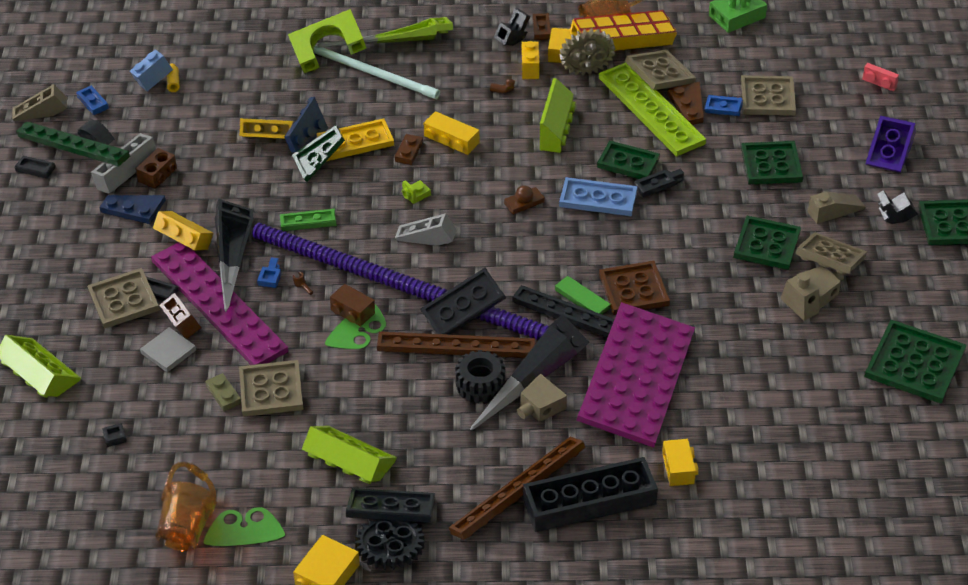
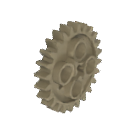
M591 28L589 32L586 29L583 30V33L577 31L576 36L571 34L572 39H565L566 43L562 44L561 54H559L565 70L569 69L570 73L575 71L576 75L581 72L582 76H584L585 72L591 75L593 70L597 73L598 68L603 70V65H609L608 61H612V56L615 55V46L609 34L606 35L605 31L600 33L599 29L593 32V28Z

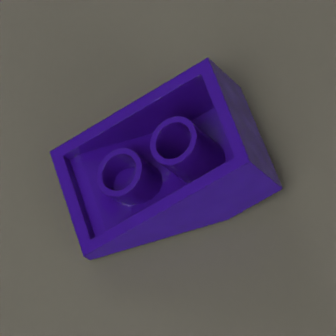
M880 116L865 164L901 173L913 144L916 124Z

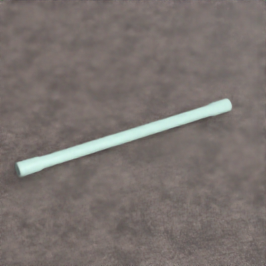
M318 45L314 47L315 54L417 91L430 98L438 99L440 95V90L414 82L326 48H318Z

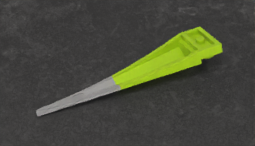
M447 17L429 18L400 29L366 36L363 39L365 44L433 40L437 35V31L438 33H448V30H453V23ZM345 40L318 43V48L347 46Z

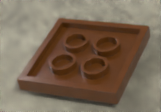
M655 261L599 270V276L613 315H617L621 302L643 310L670 306V299Z

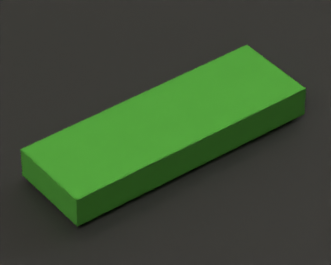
M335 209L280 214L282 231L337 226Z
M569 276L555 285V291L580 307L602 315L610 309V303Z

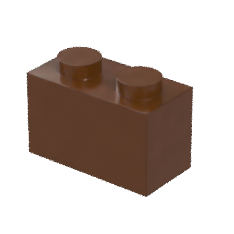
M346 284L330 296L331 311L360 327L375 314V300Z

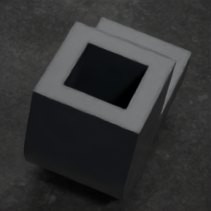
M515 8L509 23L500 22L494 38L504 45L510 46L521 42L528 33L525 28L531 16Z
M89 120L77 132L79 137L107 145L115 140L109 130L96 120Z
M884 190L877 194L880 199L878 202L879 210L886 222L890 224L903 223L918 215L913 203L905 193L892 200Z

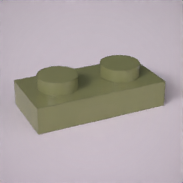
M223 373L205 381L206 387L223 411L242 404L240 396Z

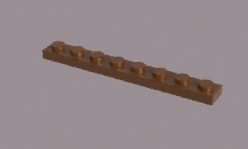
M379 331L377 351L469 355L471 351L478 352V350H482V352L490 351L491 354L495 353L498 357L525 358L535 345V338Z
M573 437L566 439L449 527L451 535L463 540L472 536L476 530L486 525L493 517L501 514L505 508L517 502L523 496V484L547 479L550 474L563 467L573 457H576L579 452L586 448L584 441Z

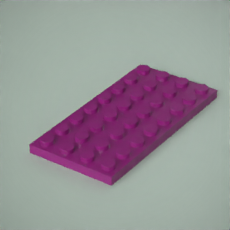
M621 302L576 421L654 448L695 327Z

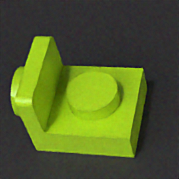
M406 180L402 182V194L405 199H408L413 204L431 195V189L421 180L411 185Z

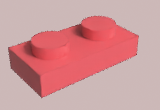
M867 63L864 67L862 80L895 91L899 74Z

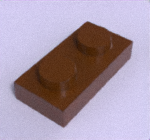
M549 13L532 14L534 40L550 39Z
M406 134L395 155V162L412 165L423 143V137Z

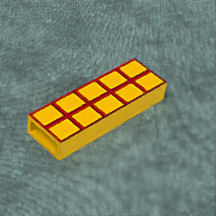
M664 10L574 18L569 31L570 34L575 36L577 31L583 33L584 29L587 32L591 28H593V32L597 29L600 30V33L605 31L606 35L609 34L610 38L613 39L614 51L672 45L677 35L676 29Z

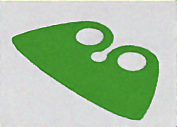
M376 304L375 314L361 326L370 333L381 332L386 327L385 318ZM345 318L328 336L325 345L335 348L361 349L370 343V336L365 332H359L360 326ZM379 321L381 327L373 330L369 328V323ZM356 336H364L366 341L358 345L354 343V338Z
M256 507L249 510L245 516V521L248 523L246 527L240 526L242 515L238 511L227 510L215 519L203 542L211 546L247 545L277 540L284 537L285 533L277 519L265 508ZM253 512H262L264 518L259 522L252 521L250 517ZM228 514H234L237 516V521L234 524H226L224 517Z

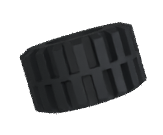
M471 351L469 355H463V359L460 358L458 364H456L457 392L469 402L474 401V403L479 404V402L487 403L489 400L492 401L506 383L505 363H503L501 358H498L497 354H491L490 351Z

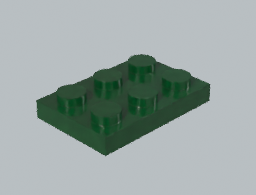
M609 140L597 162V168L641 179L652 174L660 159V153Z

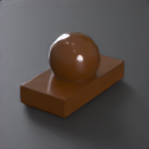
M526 185L517 188L515 195L504 199V204L512 214L545 202V197L536 187L530 188Z

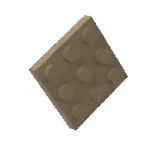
M668 50L626 56L625 62L653 90L695 83L696 77Z
M741 75L743 114L796 115L793 76Z
M816 232L797 247L796 255L801 256L803 260L815 261L820 266L834 268L841 274H850L866 258L867 254L865 250Z
M142 268L87 286L104 329L160 311Z
M298 360L239 367L243 417L303 410Z

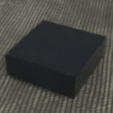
M122 423L102 428L107 447L127 442Z

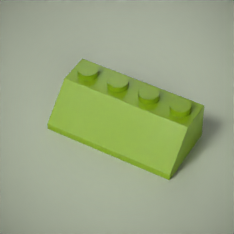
M553 78L540 121V150L561 153L562 146H566L567 136L565 135L569 134V123H572L573 120L572 112L576 110V101H573L574 94L557 78Z
M12 335L4 336L0 344L1 363L10 367L15 375L22 377L27 385L38 390L37 393L40 396L46 398L48 396L58 397L81 380L80 376L33 338Z
M310 426L302 450L308 452V456L314 459L321 458L325 460V464L331 467L338 466L343 469L342 472L352 476L355 474L360 477L361 481L368 484L380 481L397 459V457L330 426Z

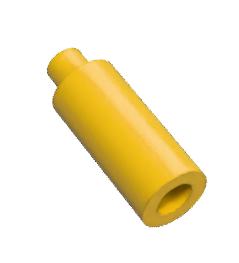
M171 63L170 66L173 70L166 75L167 89L170 92H176L180 88L179 69L175 64Z

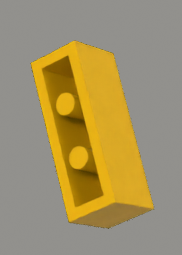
M435 111L423 123L425 137L468 155L480 143L479 129Z
M240 118L239 136L285 139L284 136L295 121Z
M158 211L153 229L193 250H208L214 234L173 211Z

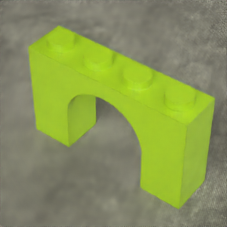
M351 9L288 34L304 74L320 68L314 55V47L325 36L337 35L342 37L351 55L367 49Z

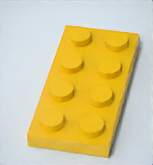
M385 119L339 128L345 141L327 161L394 146V139ZM325 132L317 133V138Z

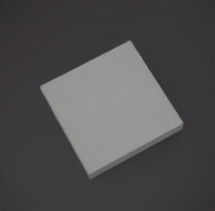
M170 327L140 348L142 355L166 372H169L196 351L194 344Z

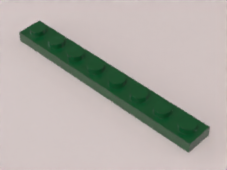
M31 122L24 123L22 127L16 130L18 137L118 167L130 157L128 150Z

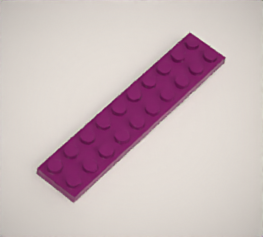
M178 242L151 256L152 262L174 285L178 286L180 292L250 365L270 363L288 352V346L234 291L230 306L225 312L221 278L191 248Z

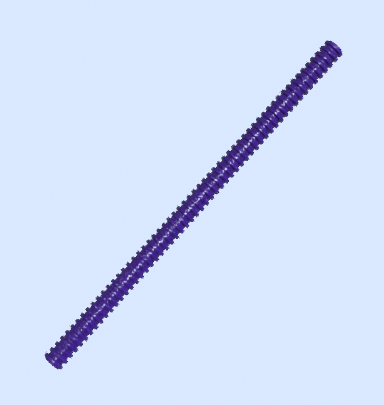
M257 223L253 229V237L255 239L263 240L280 248L283 247L286 250L288 249L305 257L313 258L330 266L339 267L341 270L344 269V271H349L366 279L375 280V282H380V284H385L391 288L401 289L402 292L406 291L408 294L411 293L413 296L416 295L428 301H433L447 292V289L436 287V285L431 286L430 283L426 284L425 281H420L414 277L410 278L408 275L405 276V274H400L388 268L384 269L383 266L379 267L377 264L374 265L372 262L369 263L366 260L358 259V257L348 256V254H343L341 251L338 252L335 249L333 250L316 242L302 239V237H297L262 223ZM495 306L477 317V319L486 320L488 323L497 324V326L508 328V330L513 329V332L524 333V336L535 337V340H539L549 327L548 325L544 326L542 323L539 324L537 321L528 320L526 317L522 318V316H517V314H512L511 312L506 313V310L495 309Z

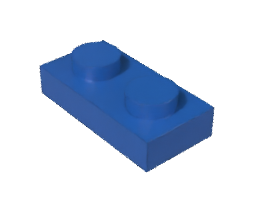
M92 85L76 92L77 98L93 115L109 109L108 103Z
M708 95L704 108L705 113L739 116L743 99Z

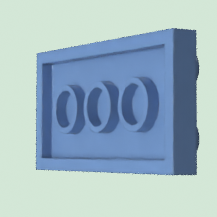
M566 177L559 207L632 216L637 186Z

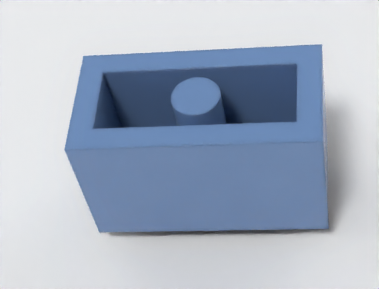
M155 49L140 63H137L130 70V73L142 88L149 91L173 69L166 58Z

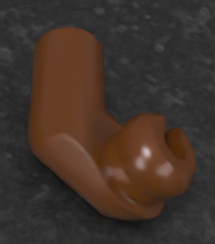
M507 79L504 85L491 83L490 91L502 94L512 91L515 88V80Z

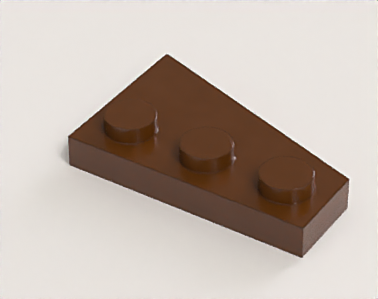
M700 82L669 88L667 94L677 111L692 125L703 123L704 116Z

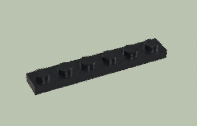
M523 285L519 287L512 297V302L556 319L564 314L573 325L607 338L615 320Z

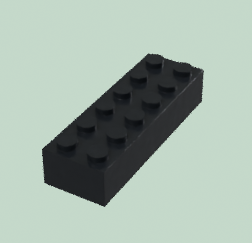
M645 457L523 484V501L535 532L657 505L658 488Z

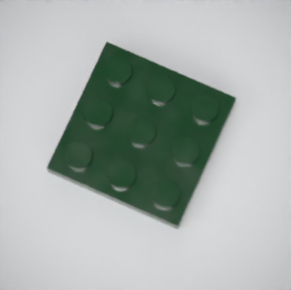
M795 141L741 143L748 185L803 182V174Z
M968 200L919 201L918 208L928 245L968 244Z
M747 215L733 258L789 270L801 233V227Z

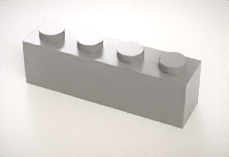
M140 133L124 145L121 149L128 150L130 157L119 167L103 162L91 171L97 190L110 194L135 174L136 168L156 150L153 137Z

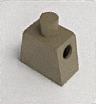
M822 266L805 271V273L810 275V281L819 289V309L838 296L841 281L844 280L843 274L837 271L831 273L826 267Z
M802 272L787 280L781 300L803 321L819 314V289L810 281V275Z
M540 374L521 392V407L517 409V413L522 419L532 415L536 420L543 421L567 409V395Z

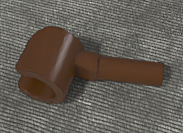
M299 272L298 278L293 275L294 285L304 288L309 295H312L313 291L305 283L304 274Z

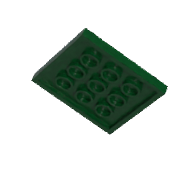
M890 320L865 371L864 377L942 404L967 345Z

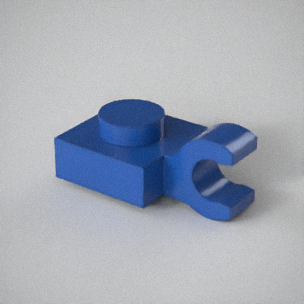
M271 257L269 266L262 267L257 280L258 286L277 288L281 277V269H279L280 265H278L279 258Z

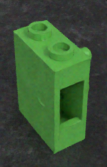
M714 0L710 2L709 16L727 33L766 18L767 4L763 0Z

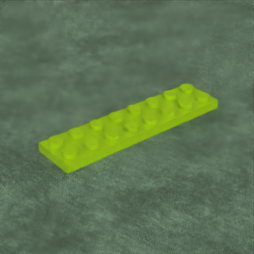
M626 62L599 73V79L676 157L706 144V138L657 90H653Z

